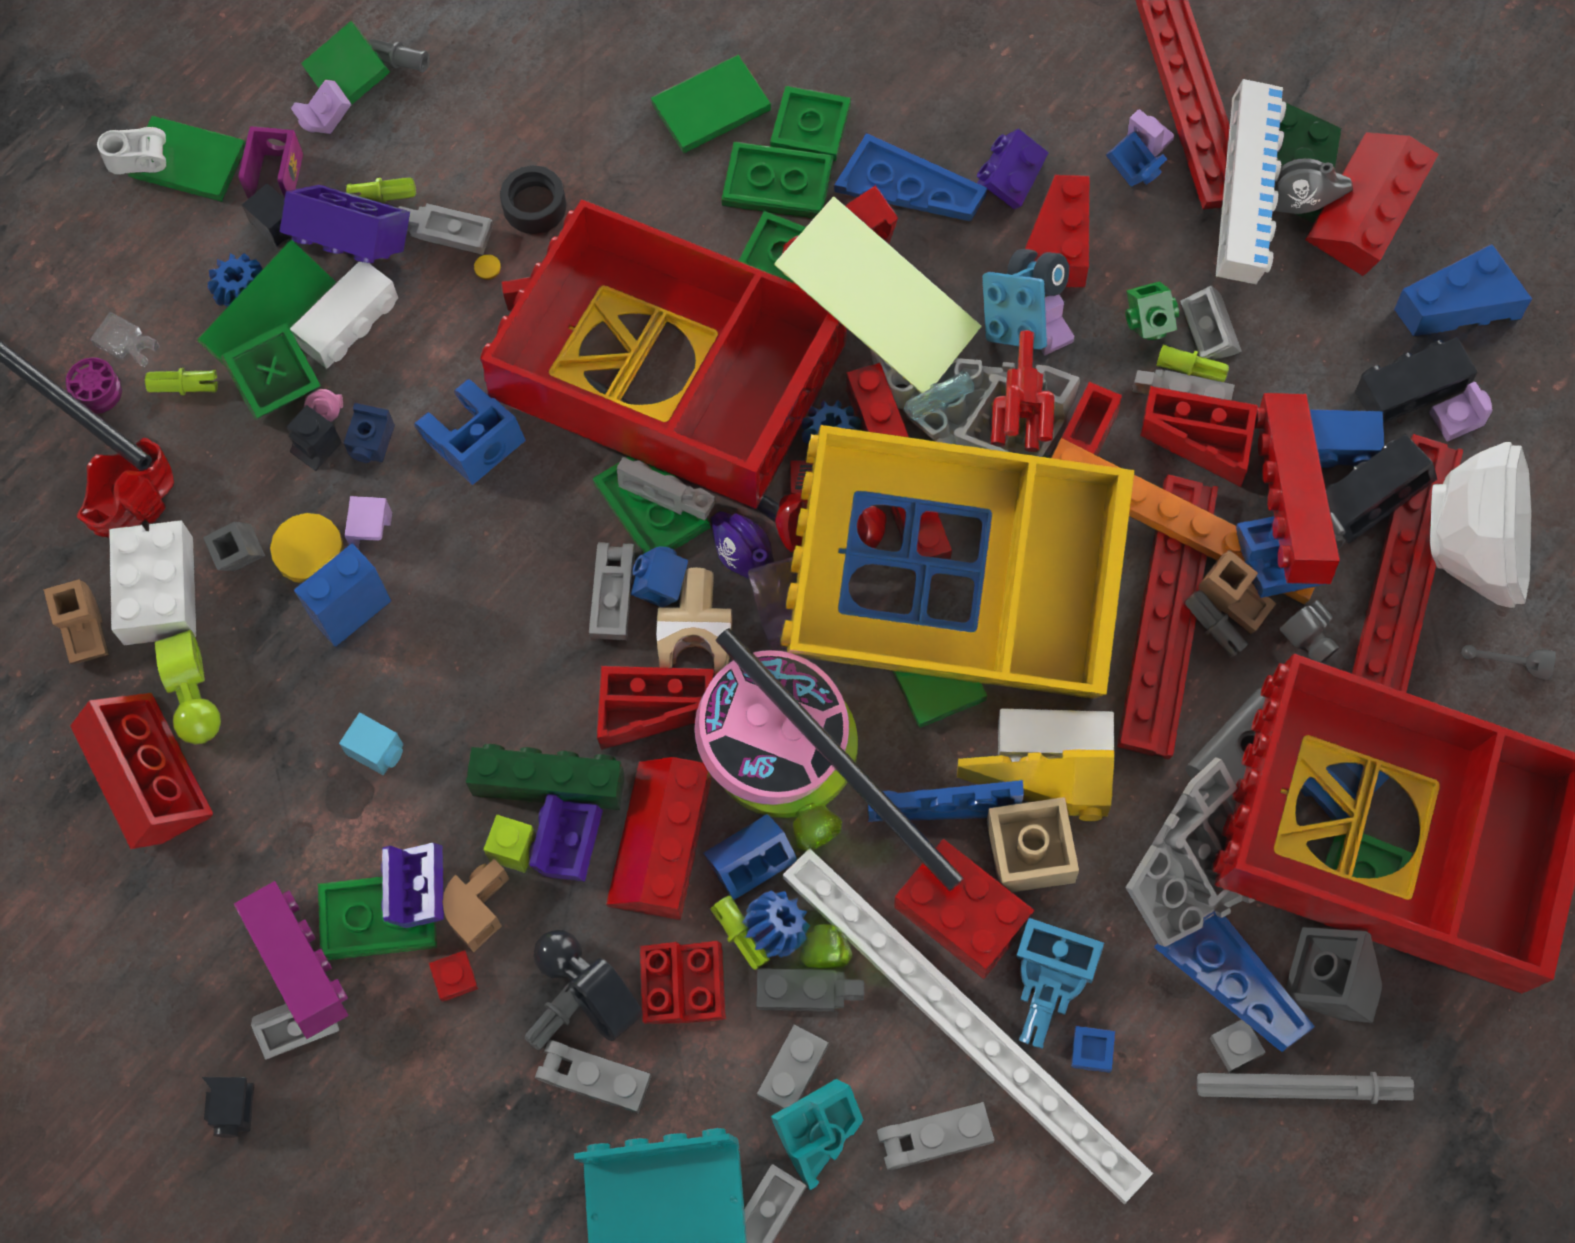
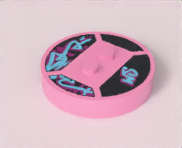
M772 650L753 652L763 665L845 751L849 735L848 713L842 695L831 678L817 665L798 655ZM734 660L722 668L712 679L701 698L696 712L695 739L698 752L705 767L712 777L726 790L754 803L785 804L811 794L833 773L835 768Z

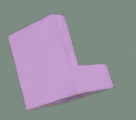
M1059 294L1045 297L1047 347L1041 349L1044 356L1074 341V335L1062 317L1064 302Z
M350 496L345 529V538L349 545L353 543L359 549L360 540L382 539L384 525L391 526L392 511L386 498Z

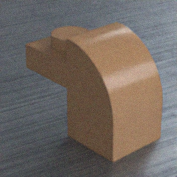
M1228 550L1217 560L1201 581L1199 590L1207 595L1220 612L1227 613L1229 617L1252 634L1259 628L1276 603L1269 597L1260 598L1255 586L1251 583L1258 573L1232 551Z
M78 579L43 589L52 624L61 630L69 663L75 665L109 655L100 624L103 622L89 586Z
M495 859L488 865L484 863L477 867L469 877L470 882L466 885L455 875L448 883L443 896V910L447 921L457 936L473 952L502 927L498 918L484 904L509 880L505 869Z

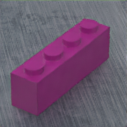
M276 881L234 903L296 1024L306 1039L349 1016L342 1004L348 997L338 979L329 980L326 972L331 970L332 967L322 949L314 952L310 942L316 938L307 921L304 919L298 922L294 913L299 911L300 908L290 890L282 893Z

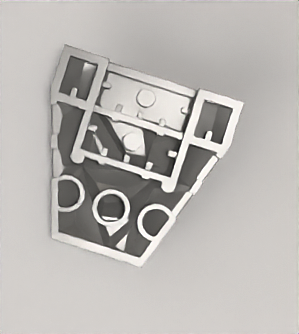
M956 358L926 397L917 389L903 408V413L936 442L1048 458L1067 427V413L1074 404L1080 385V378L1050 366L1036 365L1038 372L1043 374L1042 391H1051L1055 397L1053 440L1049 442L1039 440V451L1027 452L1024 450L1026 418H1019L1018 435H1006L1005 446L996 447L991 445L993 401L998 396H1006L1007 372L1010 369H1015V363L1003 362L1002 368L982 366L981 360Z
M1216 757L1188 783L1126 886L1127 891L1156 941L1164 947L1203 928V917L1213 911L1218 917L1222 918L1231 913L1229 907L1241 901L1247 903L1255 901L1252 898L1214 885L1217 873L1212 871L1213 863L1220 849L1224 850L1227 837L1222 835L1223 827L1228 815L1234 814L1227 798L1238 789L1222 759Z

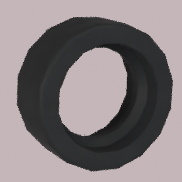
M536 165L520 167L510 173L502 183L500 199L504 216L515 229L530 234L547 232L557 226L564 217L567 203L563 183L557 174L550 169ZM528 187H545L553 193L554 199L551 204L540 212H521L514 206V198L519 192Z

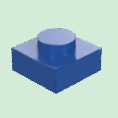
M1076 1026L1071 1068L1110 1073L1112 1071L1115 1031Z

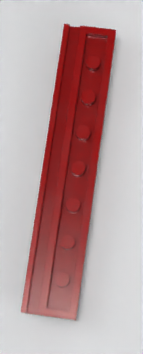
M1135 0L1202 209L1221 208L1223 204L1230 124L1189 1Z
M1413 434L1410 439L1433 462L1438 480L1390 515L1352 670L1354 675L1405 693L1407 692L1436 569L1430 545L1432 489L1434 484H1443L1446 476L1460 465L1463 449L1458 448L1454 450L1448 448L1447 444Z
M1169 474L1166 476L1163 484L1164 490L1214 515L1218 492L1217 486L1211 488L1203 486L1201 482ZM1156 529L1117 747L1151 756L1155 754L1170 760L1174 754L1196 623V616L1186 606L1185 602L1194 592L1199 590V584L1204 576L1207 555Z

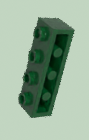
M484 744L483 748H471L466 784L472 796L545 803L547 795L553 794L564 802L598 805L601 809L620 810L625 773L621 761H616V758L610 755L597 754L594 755V758H584L571 751H558L557 755L542 754L541 750L531 747L520 748V751L505 750L501 745Z

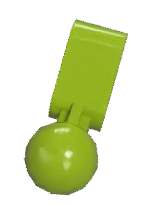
M188 630L155 641L157 667L161 681L167 693L176 691L180 704L173 717L174 730L178 737L187 743L194 745L206 743L213 739L219 731L221 719L217 707L209 700L201 698L197 686L198 683L205 681L201 652L192 630Z

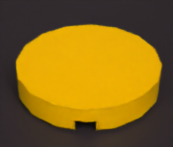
M311 513L292 516L283 522L274 533L270 546L272 560L281 574L298 583L306 581L344 550L341 534L333 522L320 514Z

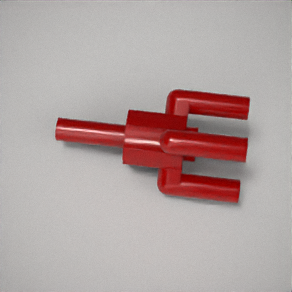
M1025 330L1020 332L1018 369L1008 370L1006 396H998L993 401L991 445L996 447L1005 446L1006 435L1016 436L1019 434V418H1026L1025 451L1037 452L1039 451V440L1044 442L1053 440L1055 397L1051 391H1042L1043 374L1038 372V369L1032 368L1034 332Z

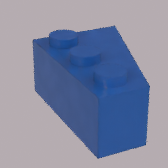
M1491 244L1404 288L1394 310L1411 334L1419 336L1457 330L1458 326L1477 323L1478 326L1487 325L1493 320L1510 318V321L1522 319L1532 298Z

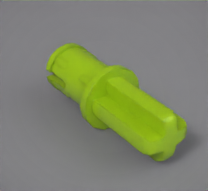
M379 177L376 178L375 182L347 184L346 193L360 192L361 195L359 197L385 204L386 201L415 197L416 185L411 177L382 180Z
M1164 344L1156 365L1157 367L1171 369L1189 376L1194 375L1220 382H1225L1229 371L1227 364L1197 356L1198 351L1190 353Z
M179 368V371H154L146 373L145 386L148 392H179L180 395H185L186 392H217L218 381L214 380L218 377L216 370L185 371L184 368Z
M731 895L723 898L710 908L729 936L727 941L729 943L735 942L752 969L756 970L770 960L764 948L755 950L756 942L754 939L746 938L750 929L742 923L745 917L738 909Z

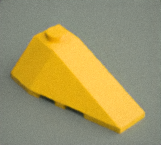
M1063 750V758L1053 759L1043 757L1040 752L1028 753V756L1022 757L1016 762H1012L1011 758L1003 755L958 759L957 778L977 785L1023 780V800L1036 802L1065 797L1069 816H1079V819L1083 821H1098L1102 819V816L1108 817L1111 808L1114 750Z

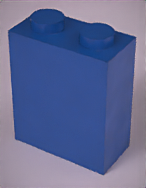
M353 543L294 589L312 622L335 647L391 602L376 568Z

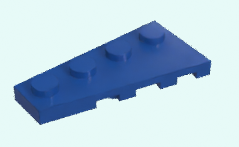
M867 133L834 184V192L859 197L876 185L888 204L966 221H972L987 195L986 187Z
M1023 780L934 790H918L905 793L883 791L910 821L987 818L989 808L1022 804L1024 796ZM868 805V822L883 821Z
M1213 911L1203 917V928L1166 947L1158 943L1154 946L1156 950L1281 1052L1300 1040L1315 1027L1225 916L1222 918L1218 917Z

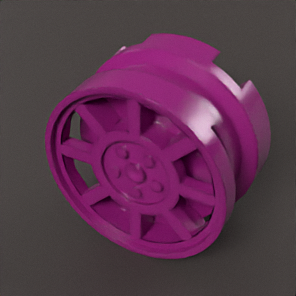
M95 357L82 359L75 363L67 373L65 382L69 394L95 414L109 411L119 402L122 396L120 379L111 365L103 359ZM89 364L88 367L82 370L79 369L83 365ZM75 372H77V375L75 376L74 380H72V376Z

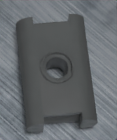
M1258 688L1186 765L1185 770L1191 779L1215 757L1222 759L1235 785L1239 778L1243 779L1246 766L1242 765L1244 752L1241 746H1248L1249 743L1253 744L1256 732L1251 730L1252 722L1257 710L1263 708L1265 697L1261 696V688ZM1232 793L1227 800L1234 812L1237 802L1232 800Z

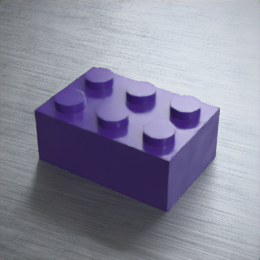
M314 185L286 191L280 232L291 235L292 240L300 244H313L314 242L323 245L324 251L335 254L347 252L354 254V259L357 261L374 263L375 259H388L390 255L404 251L410 211L322 185Z

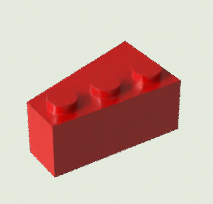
M1150 386L1140 436L1241 487L1248 468L1258 405Z

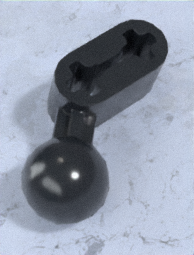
M552 930L543 934L536 942L533 957L538 969L542 974L550 978H565L567 976L572 980L569 983L572 995L603 1037L609 1041H614L643 1016L640 1005L607 961L598 958L589 965L581 958V945L573 934L565 930Z

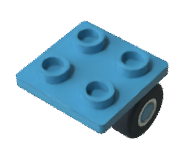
M1020 249L1012 255L1008 264L1007 274L994 272L983 274L987 341L1019 346L1020 332L1028 330L1034 332V349L1041 350L1047 347L1045 295L1056 296L1060 294L1066 287L1069 278V265L1067 259L1062 254L1046 252L1037 261H1034L1038 255L1036 251Z

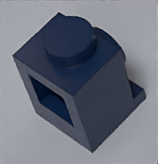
M355 403L353 406L354 414L343 444L349 456L359 462L369 463L372 460L383 463L395 427L390 412L387 409Z

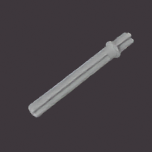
M1370 1072V1076L1200 1073L1196 1081L1197 1092L1201 1097L1370 1100L1371 1104H1377L1378 1100L1412 1101L1414 1098V1081L1411 1077L1377 1076L1376 1072Z

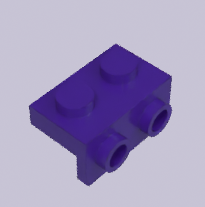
M1016 129L1007 135L1002 134L995 140L991 147L993 152L991 158L977 173V178L979 179L977 184L986 187L987 190H990L1014 210L1022 206L1049 154L1048 151L1020 129Z
M548 794L545 805L539 812V827L535 841L530 846L529 865L544 877L585 882L603 810L598 805L564 802L558 796Z
M429 843L403 850L393 846L383 847L381 873L383 876L381 909L383 920L404 928L444 920L443 846Z

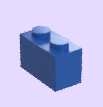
M1310 410L1321 468H1331L1336 465H1352L1355 467L1362 462L1370 460L1384 447L1382 411Z

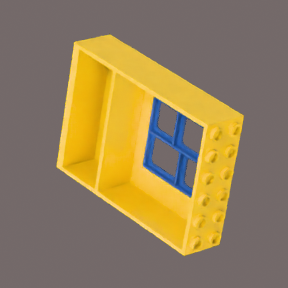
M824 425L820 426L818 435L811 434L806 463H812L813 468L812 472L806 471L801 499L808 500L807 509L801 508L796 536H803L802 546L796 545L791 567V572L798 573L797 583H790L786 609L793 610L791 621L785 620L781 639V646H787L788 653L808 659L1091 699L1107 694L1135 470ZM873 505H888L901 507L905 510L906 518L903 541L899 551L877 550L868 547L861 541L857 533V521L860 514L866 508ZM926 511L979 519L982 523L978 559L973 563L926 557L918 554L917 541L921 515ZM871 564L913 570L916 574L911 612L908 614H898L860 607L853 601L849 593L851 575L856 569ZM934 574L967 577L973 580L974 592L971 615L967 622L961 623L933 619L928 616L927 606L930 583Z

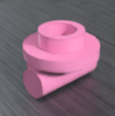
M316 389L306 396L304 407L308 405L332 422L337 418L340 408H343L342 394L335 395L327 389Z

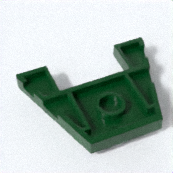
M1286 103L1285 115L1279 127V131H1283L1284 137L1279 152H1277V161H1281L1282 167L1284 164L1297 159H1315L1322 163H1332L1335 170L1342 128ZM1322 208L1295 215L1315 223Z

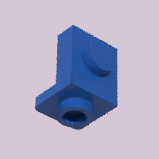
M1135 131L1128 134L1106 154L1130 187L1142 181L1145 185L1153 181L1162 173L1159 167L1167 161L1164 154L1155 158Z

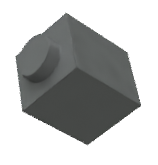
M232 522L203 537L217 570L237 571L265 557L255 531L249 523Z

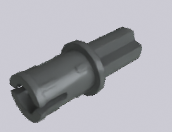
M375 39L368 41L381 60L389 63L392 68L396 69L401 66L418 70L422 73L428 69L430 63L428 51L404 47L401 42L392 44Z
M1198 590L1186 600V606L1206 628L1205 634H1211L1230 658L1236 656L1238 650L1241 652L1249 644L1227 620L1229 615L1227 613L1222 614L1203 591Z
M569 983L551 1003L547 1002L544 1005L546 1011L526 1033L525 1040L533 1048L540 1050L562 1024L568 1026L570 1024L569 1018L580 1006L569 989Z

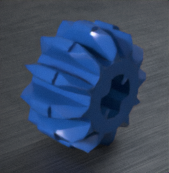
M230 253L229 260L226 262L217 259L219 269L209 270L211 280L207 282L208 289L213 294L216 304L220 307L225 305L227 308L263 268L259 261L256 259L250 260V257L245 253L238 259Z
M823 399L821 410L811 406L808 410L809 417L803 418L802 429L804 431L802 433V441L809 444L811 434L818 435L821 425L859 430L861 421L859 417H853L854 409L851 406L841 409L839 399L834 403V406H828V403Z
M771 890L749 904L746 909L747 915L742 923L750 929L746 938L754 939L756 942L755 950L764 948L768 958L776 955L782 958L790 955L804 944V941L807 939L805 933H807L810 925L803 920L807 911L799 910L797 907L798 898L789 901L785 891L775 894Z

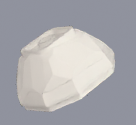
M1505 442L1472 456L1452 470L1446 476L1443 484L1433 485L1430 545L1431 554L1438 569H1444L1447 573L1497 605L1515 608L1516 604H1525L1530 581L1531 497L1529 468L1522 446H1512L1511 442Z

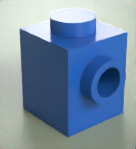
M661 546L640 555L633 567L635 580L631 595L662 608L677 601L688 560L677 556L675 550Z

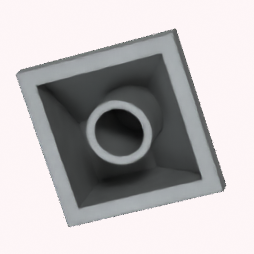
M1302 927L1285 988L1286 992L1300 1007L1340 1020L1373 1023L1383 985L1371 934L1367 931Z

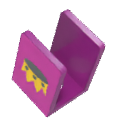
M250 126L239 171V180L248 199L256 193L264 155L282 156L277 181L285 198L286 191L296 189L303 158V152L294 130ZM268 139L280 140L285 145L278 146L271 144L268 141Z

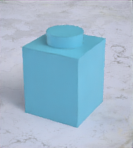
M360 712L339 743L347 756L381 775H384L389 767L393 768L398 763L403 752V743L396 732Z

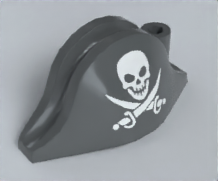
M1306 158L1290 161L1281 167L1279 177L1274 185V190L1278 191L1279 194L1274 211L1302 214L1318 210L1353 191L1352 180L1349 177L1336 173L1333 164L1329 162L1322 163L1315 159Z

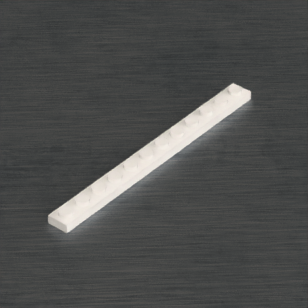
M810 848L783 874V879L1124 1205L1150 1178L1153 1173Z

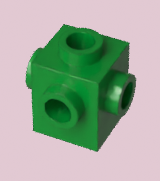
M1159 281L1126 290L1129 309H1126L1125 316L1130 330H1134L1143 339L1158 340L1164 338L1166 333L1177 330L1175 318L1179 317V307L1168 287Z

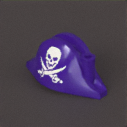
M722 511L711 517L716 551L719 559L728 569L767 587L778 581L771 542L766 532L756 522L736 513L731 515Z

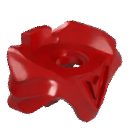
M142 438L135 444L152 457L150 466L144 471H139L119 454L96 455L88 463L86 493L82 507L77 513V518L85 523L94 534L110 538L109 529L140 526L143 521L154 523L166 509L161 499L173 487L174 477L164 452L158 444L150 439Z
M802 493L790 494L781 498L775 523L779 536L785 547L792 553H794L796 545L802 546L803 536H796L799 513L801 508L807 509L808 500L801 499ZM871 506L860 514L857 521V533L861 541L868 547L875 549L883 538L886 525L885 513L875 506Z

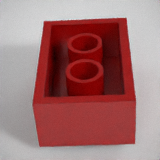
M942 839L936 849L964 878L962 882L952 891H949L922 863L895 895L894 908L982 979H985L1023 933L1028 918H1033L1035 910L945 839Z

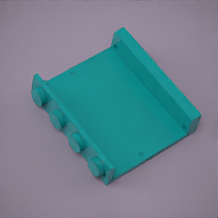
M726 1129L703 1130L702 1137L687 1139V1134L684 1133L668 1134L663 1136V1142L650 1144L649 1139H630L625 1141V1147L611 1149L608 1143L591 1144L586 1146L587 1152L574 1153V1159L584 1163L588 1243H747L739 1140L729 1133L726 1134Z

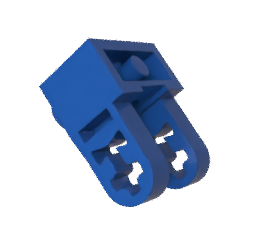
M467 379L454 390V393L461 404L474 416L458 431L454 429L450 432L431 413L427 412L414 423V426L422 438L473 485L526 440L516 417L494 397L491 399L474 382Z

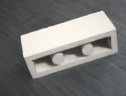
M359 261L290 328L298 345L327 369L332 363L341 360L348 348L358 338L364 337L371 329L372 324L382 314L388 313L394 307L398 299L394 284L370 263Z
M1000 709L998 720V756H1007L1011 758L1012 762L1019 761L1020 758L1028 756V753L1040 752L1043 757L1053 759L1063 758V750H1114V712Z

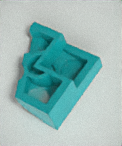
M838 1079L833 1080L771 1116L791 1162L809 1190H812L819 1184V1181L816 1179L830 1158L836 1160L843 1150L845 1140L849 1136L854 1135L864 1121L851 1086Z

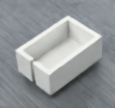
M182 520L149 524V531H146L142 525L109 529L111 628L123 645L155 642L188 630H192L196 637L193 537Z

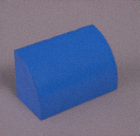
M768 814L703 853L717 878L733 900L798 860L784 831Z

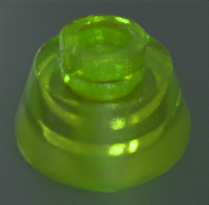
M810 803L795 813L797 817L793 822L797 847L807 851L809 848L815 850L830 842L842 830L841 818L825 805L816 806L815 803Z
M835 925L814 926V932L807 934V939L804 941L800 953V959L807 967L811 968L843 967L853 957L845 934L837 931V926Z

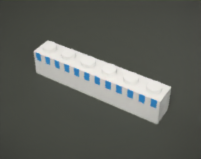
M1243 79L1232 97L1216 277L1257 284L1264 272L1268 273L1271 269L1273 252L1269 251V244L1274 237L1276 222L1271 220L1279 195L1278 191L1274 190V185L1281 170V161H1277V152H1279L1284 137V133L1279 131V127L1286 111V102L1282 101L1283 87Z

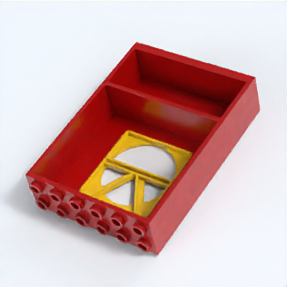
M581 199L575 210H570L566 215L563 229L559 236H554L551 239L547 255L542 263L538 262L534 266L531 280L525 289H521L518 292L514 308L509 316L505 315L501 319L492 343H487L484 346L480 361L483 365L484 381L486 382L488 396L491 399L494 397L498 402L757 509L800 430L803 418L807 417L808 410L813 406L846 345L847 328L795 283ZM646 314L651 315V318L636 341L618 318V315ZM601 322H605L628 352L622 354L579 356L584 338ZM666 322L676 326L690 341L696 358L695 369L683 390L672 398L654 404L633 405L622 402V397ZM620 369L606 394L597 391L584 376L585 371Z
M1293 654L1284 664L1279 663L1275 673L1266 677L1261 689V696L1265 697L1263 708L1257 710L1252 722L1251 730L1256 732L1253 744H1248L1242 758V765L1246 766L1243 779L1239 778L1236 787L1238 789L1232 795V800L1237 802L1234 814L1228 815L1223 827L1222 835L1227 837L1224 850L1220 849L1213 863L1212 871L1217 873L1214 885L1340 930L1367 931L1371 934L1372 941L1521 994L1554 980L1575 886V752L1297 654ZM1338 763L1363 765V772L1355 800L1326 770L1327 766ZM1381 771L1394 779L1411 798L1419 818V842L1412 858L1397 872L1380 878L1352 877L1378 773ZM1309 777H1313L1350 818L1299 826L1296 822V802L1299 791ZM1346 834L1337 870H1333L1321 862L1306 845L1307 841Z

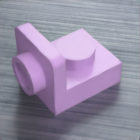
M325 80L309 104L294 103L291 109L299 119L300 126L306 131L331 134L352 104L335 81Z
M1140 109L1130 117L1128 134L1135 131L1154 157L1173 141L1174 134L1163 126L1156 118L1147 116Z
M1473 382L1467 385L1464 393L1432 406L1429 413L1448 442L1484 426L1492 413V403L1488 394L1483 390L1481 391L1477 383Z

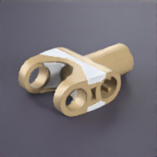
M705 568L686 569L680 591V607L658 608L656 636L660 668H672L681 651L694 646L704 648L711 654L714 662L715 676L722 668L729 664L730 656L716 642V639L724 630L728 628L733 629L732 609L712 608L714 580L712 571Z

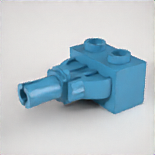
M1028 918L1017 952V958L1022 960L1020 973L1024 984L1020 1000L1028 1003L1032 989H1035L1021 1037H1019L1018 1041L1029 1045L1035 1027H1038L1032 1045L1043 1049V1043L1058 998H1061V1002L1057 1012L1065 1015L1069 1001L1082 992L1086 983L1092 984L1104 947L1103 942Z

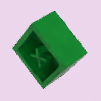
M287 322L221 356L226 369L255 420L321 386Z

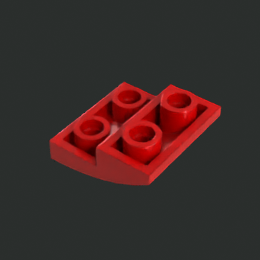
M710 941L681 945L678 942L640 946L642 1022L644 1024L726 1020L723 948L721 942Z

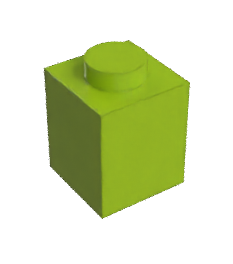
M496 815L483 850L489 862L495 859L501 866L525 873L530 861V846L535 841L536 833L532 825Z

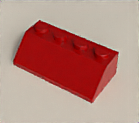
M1366 132L1342 173L1343 176L1349 177L1352 180L1353 191L1322 208L1305 240L1361 276H1364L1382 259L1439 154L1411 136Z
M152 693L88 701L70 727L130 849L163 844L211 818L213 812Z
M676 757L639 762L607 898V907L681 920L712 775L703 762Z

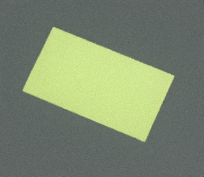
M834 196L774 263L779 270L925 397L982 327Z

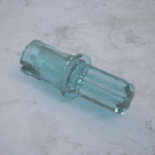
M961 371L958 375L940 384L932 383L929 390L906 401L905 411L911 420L916 421L939 408L945 410L952 401L974 392V384L968 373Z

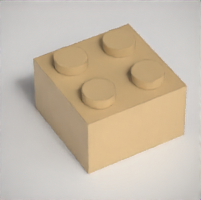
M1065 797L989 808L987 826L997 881L1011 892H1018L1076 882L1079 867Z

